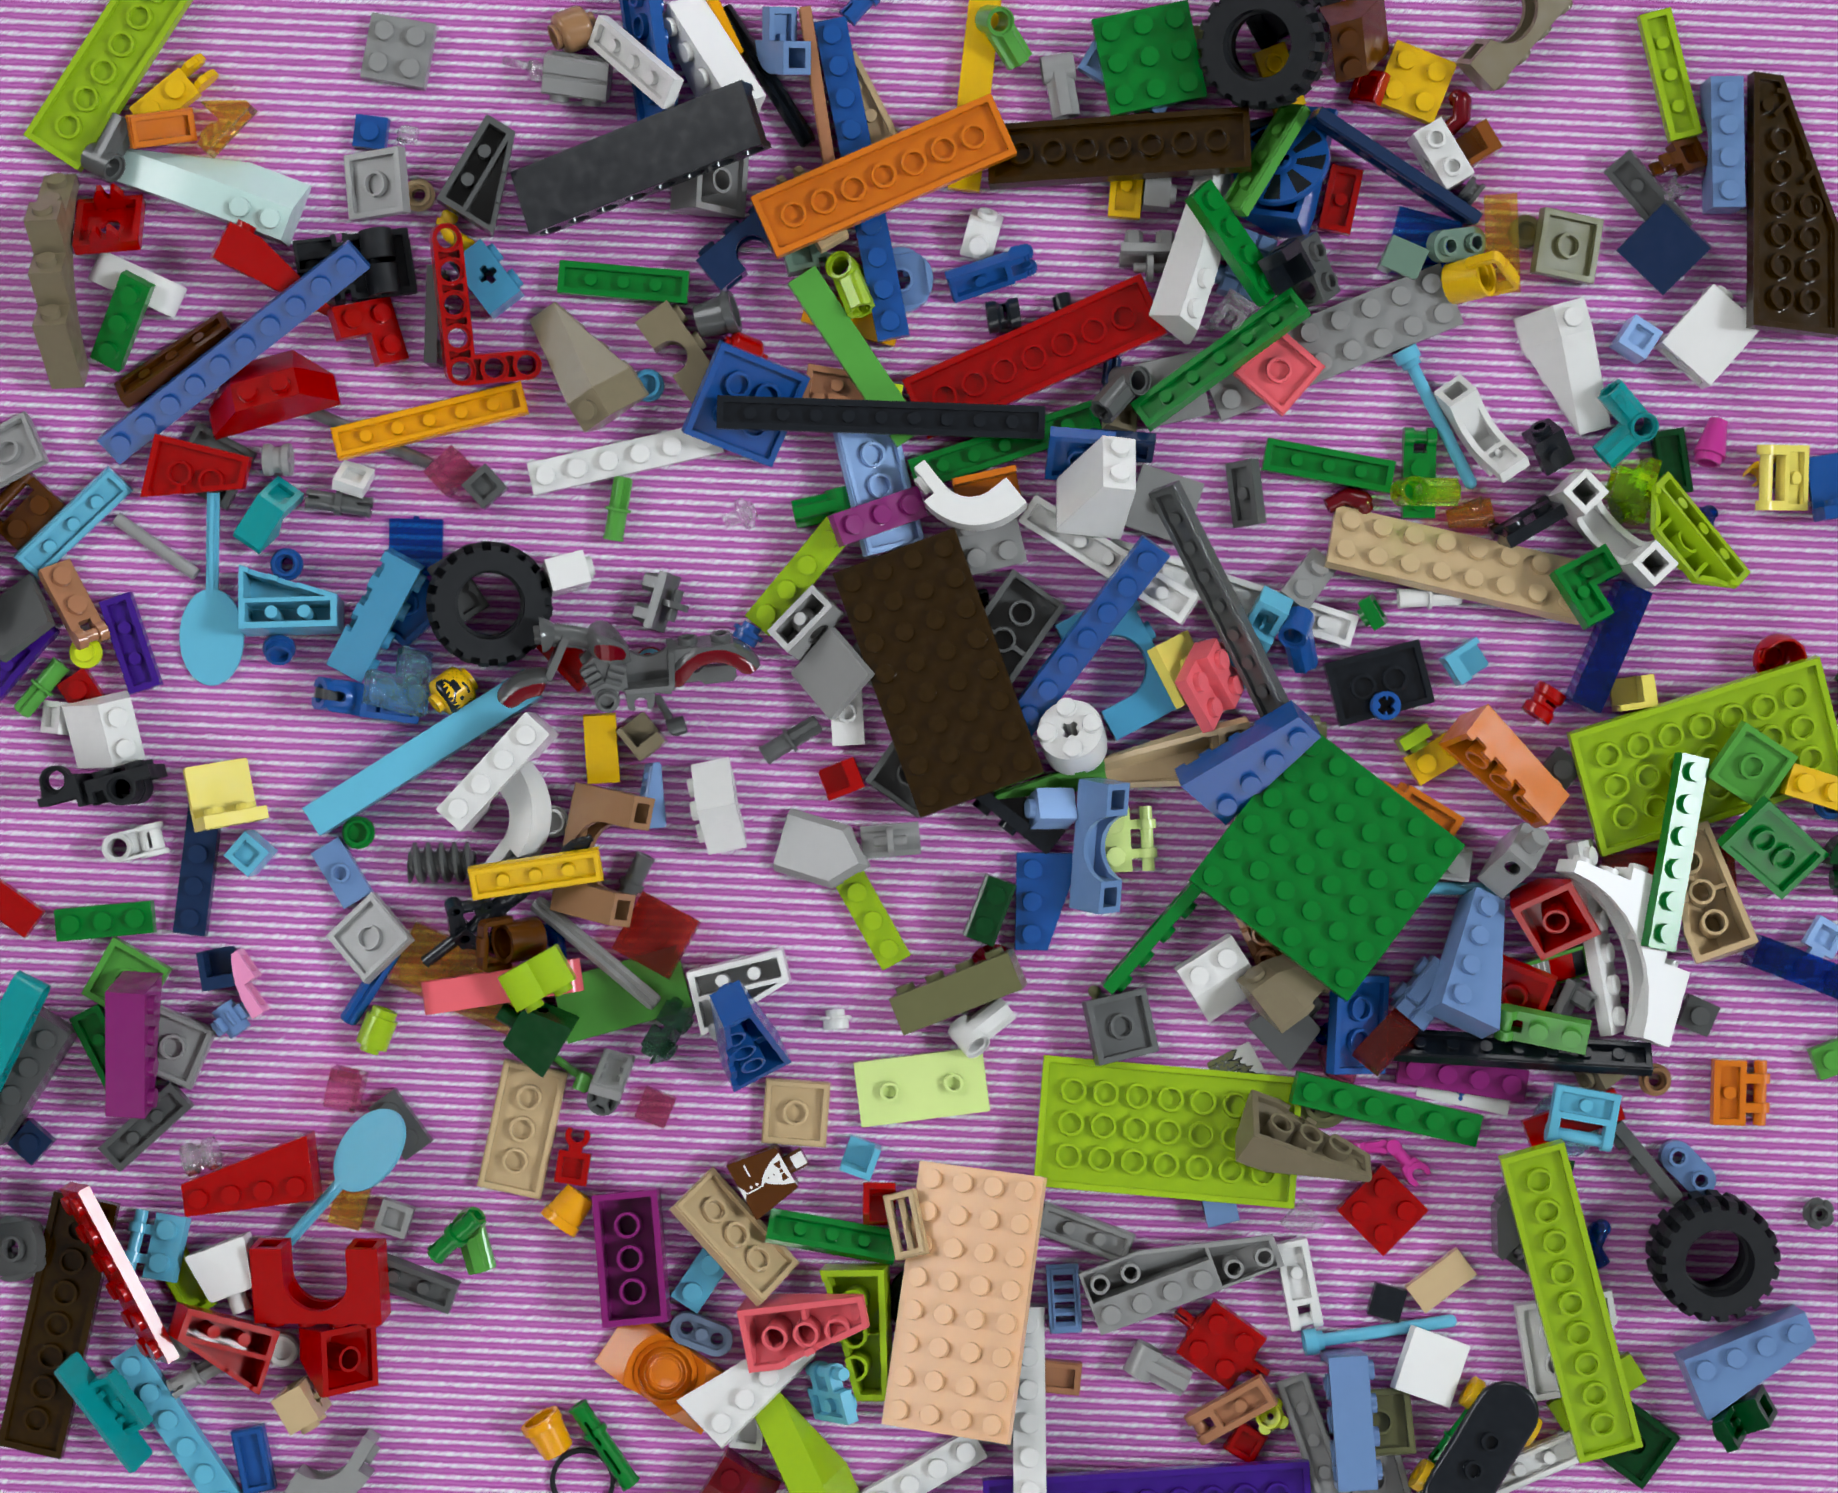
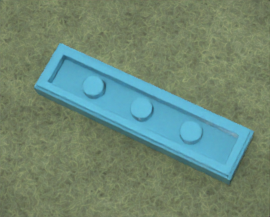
M107 466L14 554V558L39 580L40 578L37 575L39 569L57 563L133 491L132 487L113 469Z

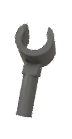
M655 696V702L664 715L668 731L673 736L687 733L688 730L683 715L673 718L662 696Z

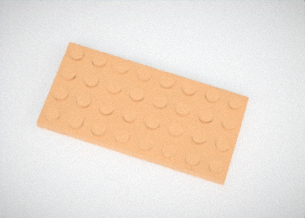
M927 1161L919 1162L916 1189L930 1254L905 1259L881 1424L1011 1445L1047 1184L1046 1177ZM911 1217V1228H912V1233H913L915 1248H919V1247H918V1242H917V1237H916V1232H915V1227H914V1222H913V1217Z

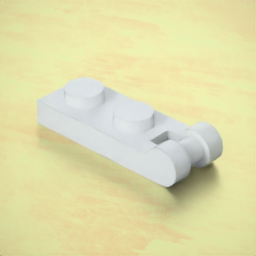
M1304 1236L1276 1242L1285 1265L1279 1268L1291 1332L1300 1331L1301 1327L1313 1325L1314 1328L1324 1326L1307 1238ZM1309 1304L1310 1312L1298 1313V1306Z

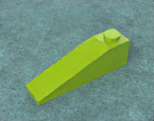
M781 1392L754 1417L788 1493H860L846 1461Z

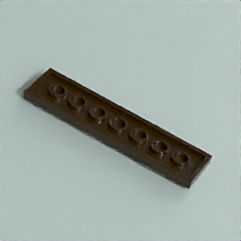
M1243 106V108L1229 107L1005 123L1016 148L1017 156L988 168V184L990 190L1252 172L1249 106Z
M58 1189L53 1192L44 1232L46 1265L42 1271L35 1273L1 1424L0 1446L61 1459L65 1454L76 1402L54 1375V1371L75 1352H78L86 1361L105 1274L104 1272H98L93 1265L90 1256L94 1253L89 1244H84L77 1235L75 1227L79 1225L74 1216H69L60 1202L63 1195ZM96 1198L113 1231H115L121 1203Z

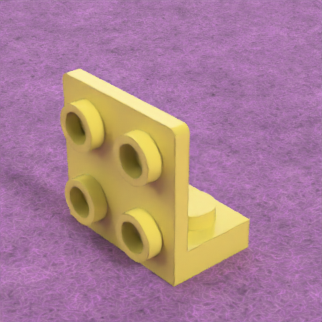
M247 758L183 769L195 833L257 822L269 818L267 805L256 806Z

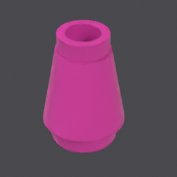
M1710 417L1708 419V423L1693 451L1695 463L1708 468H1718L1721 462L1726 459L1728 425L1726 420L1718 417Z

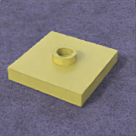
M1188 630L1147 650L1176 709L1186 705L1175 684V680L1194 644Z

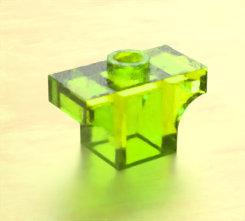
M1648 457L1641 459L1634 469L1622 465L1611 468L1606 484V489L1609 493L1603 499L1614 502L1620 507L1623 514L1622 522L1631 525L1644 524L1651 502V488L1657 481L1662 464L1661 460Z

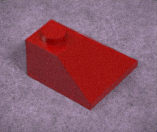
M317 1324L313 1327L299 1328L300 1361L320 1397L325 1398L379 1386L376 1327L363 1328L358 1324H349L342 1328H332L329 1324Z

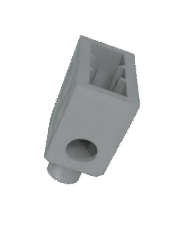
M1527 822L1521 823L1498 841L1477 879L1503 899L1534 871L1549 845L1548 834L1545 830L1534 828ZM1515 862L1508 868L1510 871H1507L1505 863Z

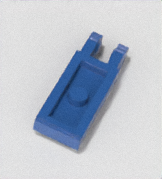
M1025 243L1019 246L1016 245L1011 247L1008 252L945 271L953 302L958 303L1015 284V281L1034 275L1038 269L1035 260H1032L1034 252L1031 245Z

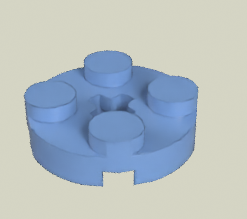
M895 247L893 248L897 273L903 272L904 277H910V283L905 284V289H901L905 312L911 313L928 301L933 288V273L928 261L910 248Z

